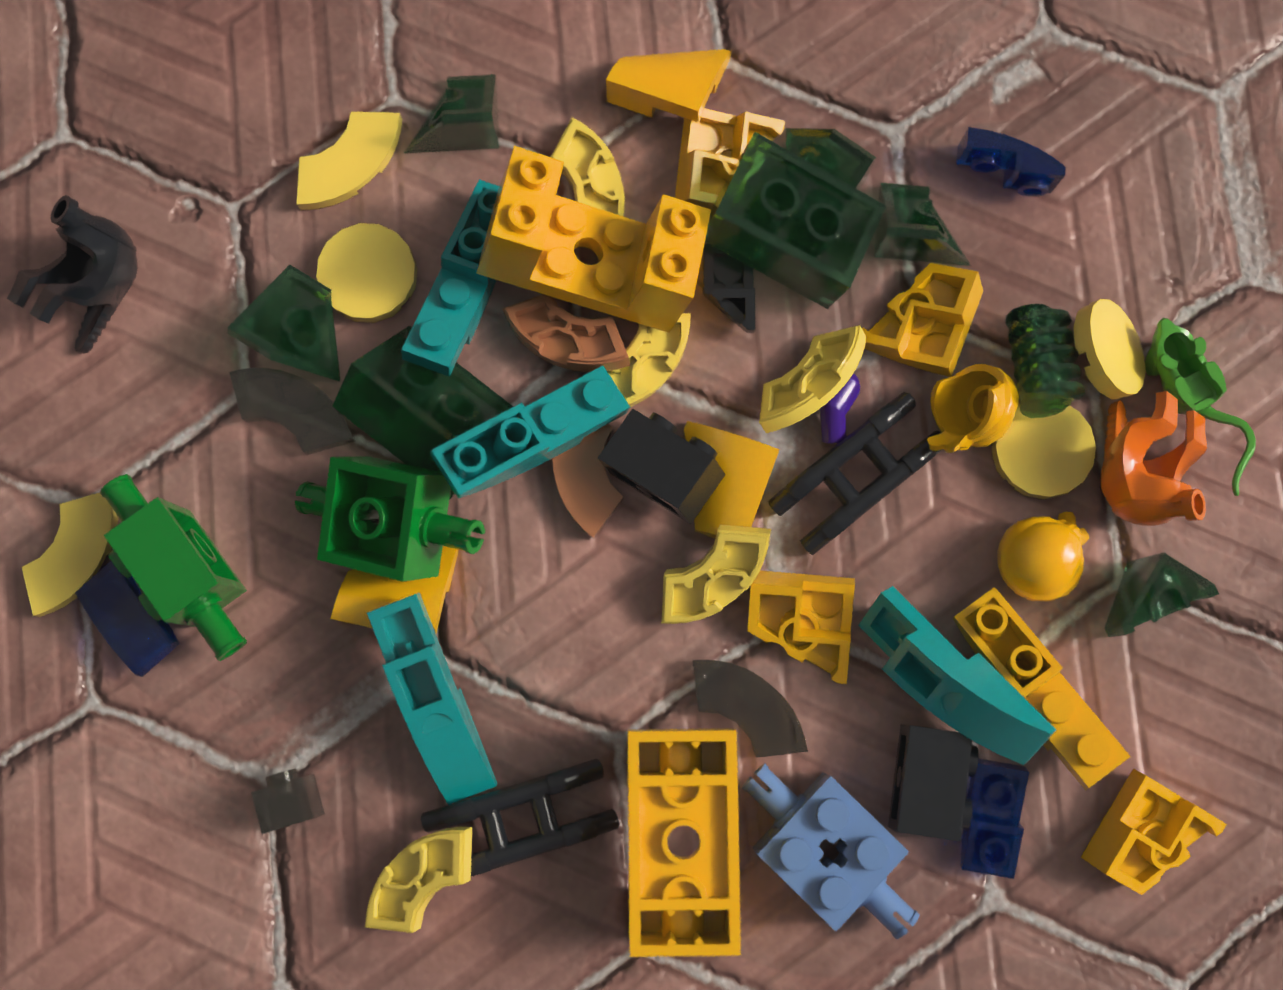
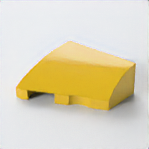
M716 49L621 57L606 78L607 102L649 117L653 116L657 108L698 122L710 94H715L730 60L731 51Z
M706 108L703 109L698 122L684 118L675 198L711 210L733 209L745 192V183L751 175L757 173L764 162L762 157L774 138L780 136L783 132L785 121L746 111L738 116Z
M929 263L915 277L910 289L898 293L886 305L888 312L869 331L862 328L866 335L864 349L911 367L952 377L983 294L979 272Z
M687 421L684 428V438L686 441L689 442L694 436L710 445L718 453L715 460L725 473L724 478L694 519L695 531L715 539L719 525L752 527L780 449L727 431Z
M443 546L439 576L402 582L355 569L349 570L339 589L330 619L372 628L367 615L368 612L420 592L435 633H437L446 592L449 593L459 550Z
M760 570L750 586L747 631L767 643L774 642L780 644L789 656L801 663L806 659L831 674V680L834 682L847 684L855 578Z
M1133 768L1081 858L1107 876L1143 895L1160 881L1165 871L1180 866L1191 857L1186 849L1206 832L1217 837L1223 832L1227 824Z

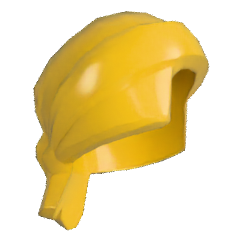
M975 364L962 369L952 377L937 381L931 391L930 404L932 414L941 433L927 438L930 450L938 451L945 449L946 453H953L957 450H967L970 446L988 447L993 442L1002 438L1010 428L1019 404V394L1011 377L1001 368L986 364Z
M1072 512L1059 513L1058 520L1050 517H1030L1017 521L1006 530L999 543L997 564L1000 575L1015 594L1030 601L1050 602L1064 597L1077 586L1082 576L1084 567L1082 545L1089 540V534L1085 528H1079L1076 525V516Z

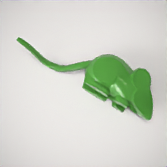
M1162 318L1157 324L1151 347L1146 355V374L1148 376L1160 375L1163 392L1168 391L1178 399V414L1186 415L1187 411H1196L1206 419L1240 428L1245 434L1247 441L1246 449L1232 478V490L1234 495L1238 496L1240 478L1255 451L1256 438L1254 432L1244 420L1211 407L1227 390L1225 378L1219 366L1214 361L1207 362L1204 356L1206 341L1203 337L1193 339L1189 331L1175 325L1168 318Z

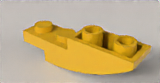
M995 587L954 616L953 620L974 653H980L1056 729L1055 733L1043 746L1047 751L1053 750L1085 791L1131 757L1060 673L1063 667Z

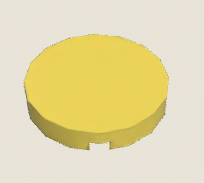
M359 223L341 229L326 242L318 257L316 278L323 297L337 312L355 322L375 323L393 317L402 309L401 306L407 302L408 298H411L416 289L418 269L410 247L397 232L380 224Z
M1099 299L1082 307L1077 312L1073 327L1074 344L1079 355L1083 353L1087 355L1090 366L1084 367L1087 378L1098 392L1110 399H1120L1137 394L1143 387L1146 371L1142 346L1131 320L1121 307L1110 299Z
M1039 398L1023 402L1017 407L1010 428L1002 438L992 444V455L998 473L1003 480L1006 479L1010 485L1015 487L1014 490L1028 497L1048 499L1067 494L1084 482L1094 466L1096 443L1091 426L1078 410L1059 400Z

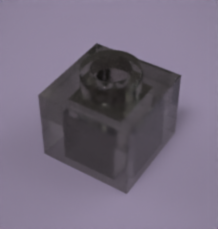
M296 768L265 777L267 788L251 792L262 834L325 814L315 774L299 778Z

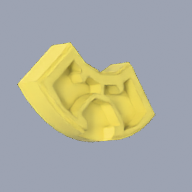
M351 112L346 130L333 146L319 154L299 157L297 206L299 209L313 210L326 208L346 201L359 194L357 191L369 183L379 172L382 173L391 160L399 141L402 127L400 113Z
M572 117L550 157L564 162L562 174L566 177L574 191L575 201L624 217V187L613 155L605 143L590 128Z
M683 313L670 333L639 324L637 334L626 348L630 366L607 371L630 407L654 394L670 378L678 366L688 340L691 313Z
M860 325L813 336L809 351L796 367L784 376L763 384L759 423L766 433L783 429L805 419L827 404L845 386L856 370L865 348L866 335Z
M100 493L61 503L60 526L54 542L40 558L22 566L33 616L42 617L53 613L77 599L94 582L92 579L101 568L107 554L112 551V547L104 535L118 525V516L106 498H103Z
M719 525L714 545L702 559L684 568L666 569L663 579L661 623L677 624L701 620L722 611L723 607L740 596L750 587L760 572L768 550L771 529Z
M472 827L442 829L408 844L379 875L369 898L365 928L408 933L419 930L422 925L425 908L437 891L445 886L462 885L471 880Z

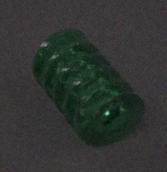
M1035 303L1014 308L1006 315L1005 324L1009 329L1008 342L1012 347L1010 355L1015 364L1013 373L1018 382L1017 391L1021 400L1019 409L1024 416L1029 418H1044L1061 413L1072 402L1082 398L1086 392L1082 383L1075 382L1080 379L1082 370L1079 365L1073 364L1079 354L1074 346H1070L1074 342V332L1072 329L1067 328L1071 324L1072 317L1066 310L1053 309L1045 304Z

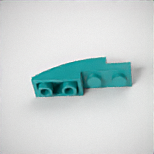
M480 179L478 180L441 255V269L401 349L403 360L450 377L464 345L470 344L497 281L476 274L499 186Z
M602 365L527 406L520 403L434 448L431 450L430 455L459 499L511 479L579 445L585 436L625 415L630 406Z
M894 586L880 593L858 626L889 657L882 670L925 709L972 741L1003 757L1024 765L1055 733L1056 729L980 653L967 660Z
M420 592L368 612V618L386 662L382 667L414 742L447 804L450 805L496 787L498 785L466 700L461 688L457 689Z

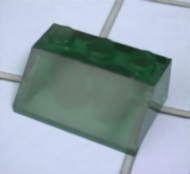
M754 132L711 209L705 242L828 309L850 289L886 205Z
M408 326L351 363L332 407L406 465L441 472L430 455L431 450L514 406L457 362L449 377L403 360L401 349L412 329L411 326ZM452 488L450 491L449 499L453 498L456 495Z

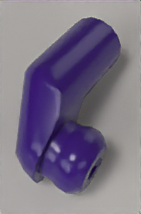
M854 373L845 386L827 404L820 408L822 442L839 443L847 437L846 414L860 394L859 378Z

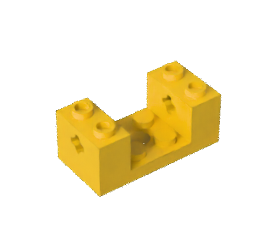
M514 146L498 189L476 274L670 333L694 298L711 209L663 194L646 224L556 195L564 162ZM578 247L591 249L597 255L599 263L594 265L582 263L577 259L574 249Z
M732 728L628 729L630 957L741 956L737 730ZM682 825L692 827L699 835L698 848L693 854L686 857L673 854L667 845L670 832Z

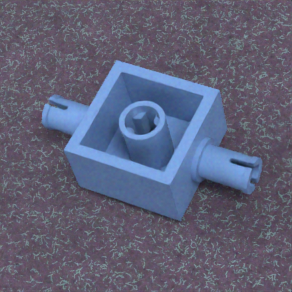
M762 764L754 773L769 787L768 791H765L751 777L742 786L745 792L747 791L775 818L773 826L752 847L757 855L835 931L858 908L864 906L892 933L895 939L903 937L908 930L893 916V913L897 912L912 927L920 915L886 883L887 876L905 858L909 851L832 776L822 772L803 794L796 796L769 769L767 764ZM825 839L831 843L839 840L836 845V849L839 852L838 856L834 860L826 857L820 862L819 860L824 854L819 847L821 842Z

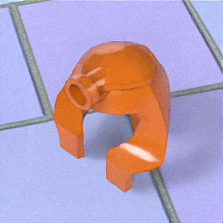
M1168 391L1156 393V407L1152 417L1134 418L1130 422L1126 418L1127 413L1123 402L1119 400L1112 403L1108 409L1109 415L1107 416L1108 423L1106 424L1107 431L1105 432L1106 439L1100 482L1103 495L1112 508L1113 513L1127 522L1142 526L1161 525L1175 517L1184 516L1188 521L1202 520L1206 512L1203 493L1199 489H1192L1190 485L1182 482L1181 479L1186 471L1207 450L1205 417L1196 411H1187L1185 440L1183 443L1161 457L1143 460L1147 449L1153 442L1172 435L1177 428L1178 399Z

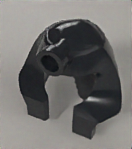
M65 195L54 205L51 212V222L59 226L55 230L60 238L66 242V251L55 261L40 269L19 271L7 299L24 308L37 284H50L43 288L30 312L31 315L48 324L55 311L65 301L87 306L84 321L81 323V329L78 331L79 336L75 341V350L79 353H88L92 350L98 336L102 334V330L106 328L107 322L111 320V316L115 313L122 299L134 283L138 270L137 249L131 237L117 223L80 209L78 201Z

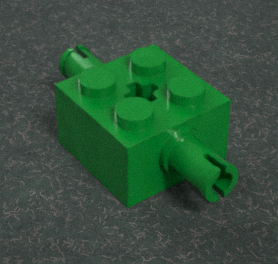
M369 456L330 457L327 486L324 487L307 481L302 483L296 491L295 496L312 499L310 503L295 500L296 510L299 513L322 517L317 560L404 582L439 576L443 546L475 554L480 550L484 542L482 538L469 536L472 532L485 534V527L482 521L447 515L451 486L442 472Z
M128 474L118 476L104 485L100 490V494L103 498H106L122 521L104 535L113 548V551L109 553L110 560L126 578L133 577L143 591L139 595V600L148 614L156 621L162 619L167 623L196 627L215 653L218 661L232 656L243 648L247 641L238 632L223 608L247 590L192 512L159 497L147 503Z

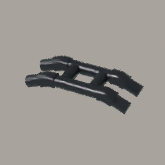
M903 392L886 404L768 500L773 511L782 516L824 482L842 503L840 508L800 540L803 547L811 555L816 554L942 451L930 450L927 441L928 437L940 434L941 431L938 430L932 432L898 461L879 440V436L916 407L915 399L911 394ZM860 451H863L882 474L858 492L839 468Z
M597 758L433 809L421 815V825L427 833L480 818L488 849L471 853V877L595 838L601 834L618 829L619 820L616 812L613 809H609L561 826L558 825L550 795L602 779L604 771L601 762ZM530 802L539 833L508 842L500 811Z

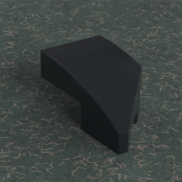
M704 243L703 295L746 333L755 332L753 244Z

